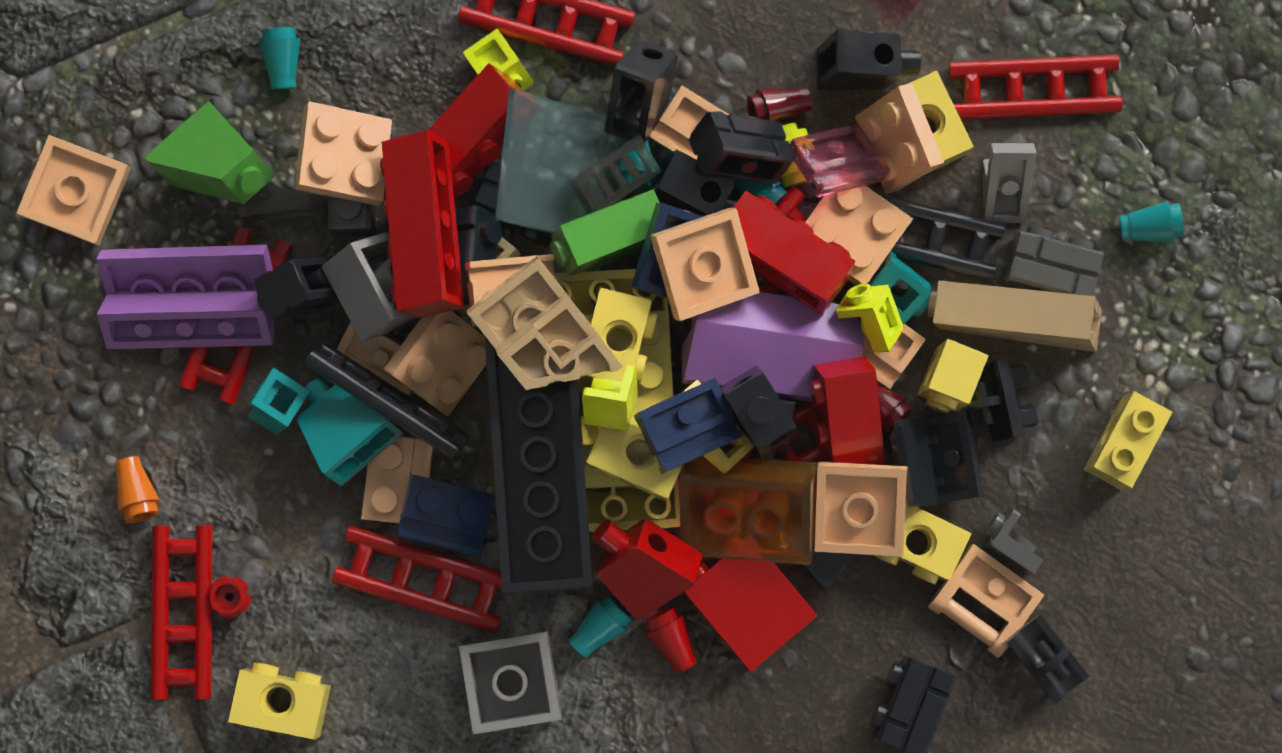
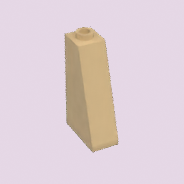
M938 281L937 292H932L929 296L928 317H933V324L940 330L1097 352L1102 310L1095 296Z

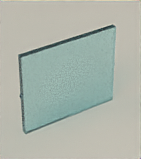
M509 89L495 220L554 234L560 225L619 203L621 191L617 189V181L614 180L613 175L623 138L604 131L607 116L522 90Z

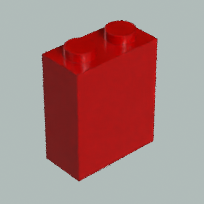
M735 535L718 550L722 556L718 562L710 568L704 562L700 565L695 585L684 591V593L745 667L752 672L818 615L751 535L747 536L743 541L738 535Z

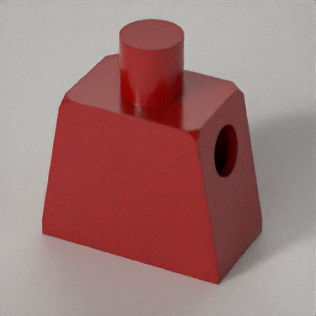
M607 519L595 530L592 540L603 548L596 570L597 576L637 620L645 617L695 585L703 555L652 521L642 519L626 531H623L610 519Z

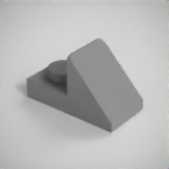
M991 143L989 159L983 160L982 165L983 219L1000 223H1026L1036 160L1034 143Z

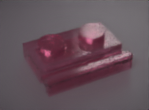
M859 123L793 138L790 142L795 155L793 161L807 182L814 183L817 188L814 193L817 197L884 181L890 172L888 165L882 166L878 159L881 155Z

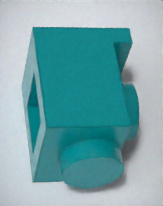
M891 251L868 282L870 286L889 285L902 324H905L911 316L919 317L928 307L929 295L932 293L930 283L899 260ZM899 280L907 283V288L903 292H895L892 289V286Z
M273 367L265 380L259 383L249 398V405L253 408L247 417L277 435L289 426L310 391Z

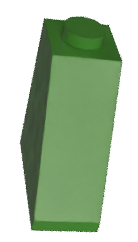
M209 101L144 157L173 187L240 204H245L276 176Z
M654 189L560 225L551 236L553 242L550 244L556 263L560 267L564 266L568 276H572L640 255L655 205L659 203Z

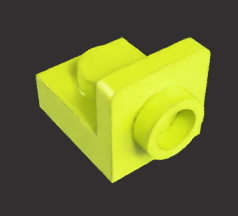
M495 29L463 52L477 74L490 63L508 74L523 91L534 83L498 29Z
M860 284L854 286L847 291L836 308L839 319L861 318L862 332L868 337L873 353L890 352L904 329L889 285L870 286L869 284Z

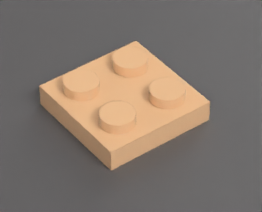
M912 83L898 86L855 116L859 134L867 146L874 164L875 174L881 181L885 194L902 189L944 163Z
M309 101L303 110L294 189L375 206L380 205L384 199L385 179L380 169V161L383 157L381 142L390 139L392 120Z
M48 135L16 214L100 246L131 167Z
M842 170L805 223L813 229L816 236L827 243H838L850 253L851 258L856 262L848 280L857 286L868 284L913 218Z
M727 208L650 235L675 320L682 321L760 293L736 208Z
M453 311L423 317L385 366L384 370L448 417L486 366L485 337Z
M819 462L817 467L814 552L903 557L907 467Z

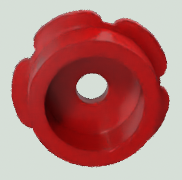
M223 576L213 583V588L210 592L211 609L216 610L220 617L226 619L235 618L239 612L242 613L248 609L251 596L247 592L249 587L243 579L239 577L230 579L228 576ZM228 593L233 594L234 598L232 601L226 599Z

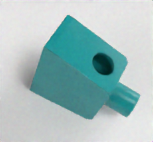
M318 378L311 381L305 387L310 391L306 397L310 406L298 416L297 422L320 470L340 486L344 485L404 434L388 418L337 385L330 388L324 379Z

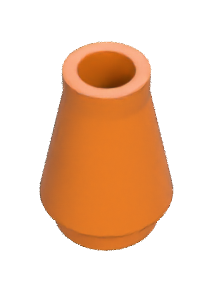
M132 456L115 462L118 514L124 516L125 523H139L156 517L159 514L157 506L161 501L142 467L140 457Z

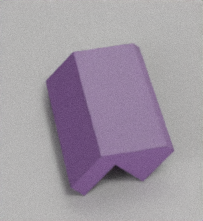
M267 245L101 250L96 259L106 291V297L97 312V318L107 349L272 345L274 342V319H271L269 316L267 317L266 313L259 306L257 292L254 287V279L268 271H273Z
M764 292L692 317V329L682 344V383L692 384L698 380L702 384L716 378L721 387L758 365L778 397L812 402L809 383L815 380L814 365L862 356L864 333L861 328V318L839 319L836 313V308L839 304L831 303L824 315L821 316L793 297Z

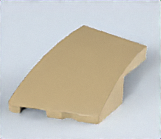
M538 256L466 311L525 390L547 386L549 383L557 381L567 382L580 379L581 376L604 371L614 372L623 367Z

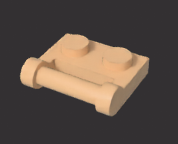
M971 544L958 562L950 581L943 583L927 607L937 615L942 612L988 645L987 651L999 658L1008 648L1004 641L1025 624L1044 597V594L978 546ZM958 588L1006 622L999 632L953 600L952 597Z

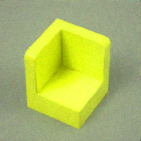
M626 366L622 382L593 378L591 388H584L582 394L584 424L624 431L629 430L638 395L636 366Z

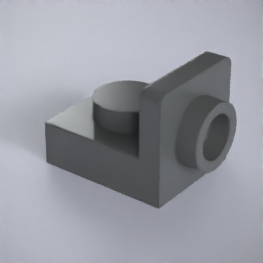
M1015 509L1007 511L1005 515L998 512L984 532V534L989 536V539L983 547L1023 574H1035L1043 562L1042 558L1034 554L1037 547L1018 534H1015L1013 538L1008 536L1021 513Z

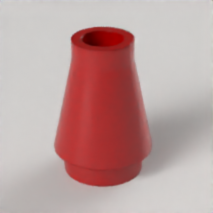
M670 605L644 619L647 627L645 634L671 664L675 673L682 672L698 662L692 648L683 612L678 613L675 606Z

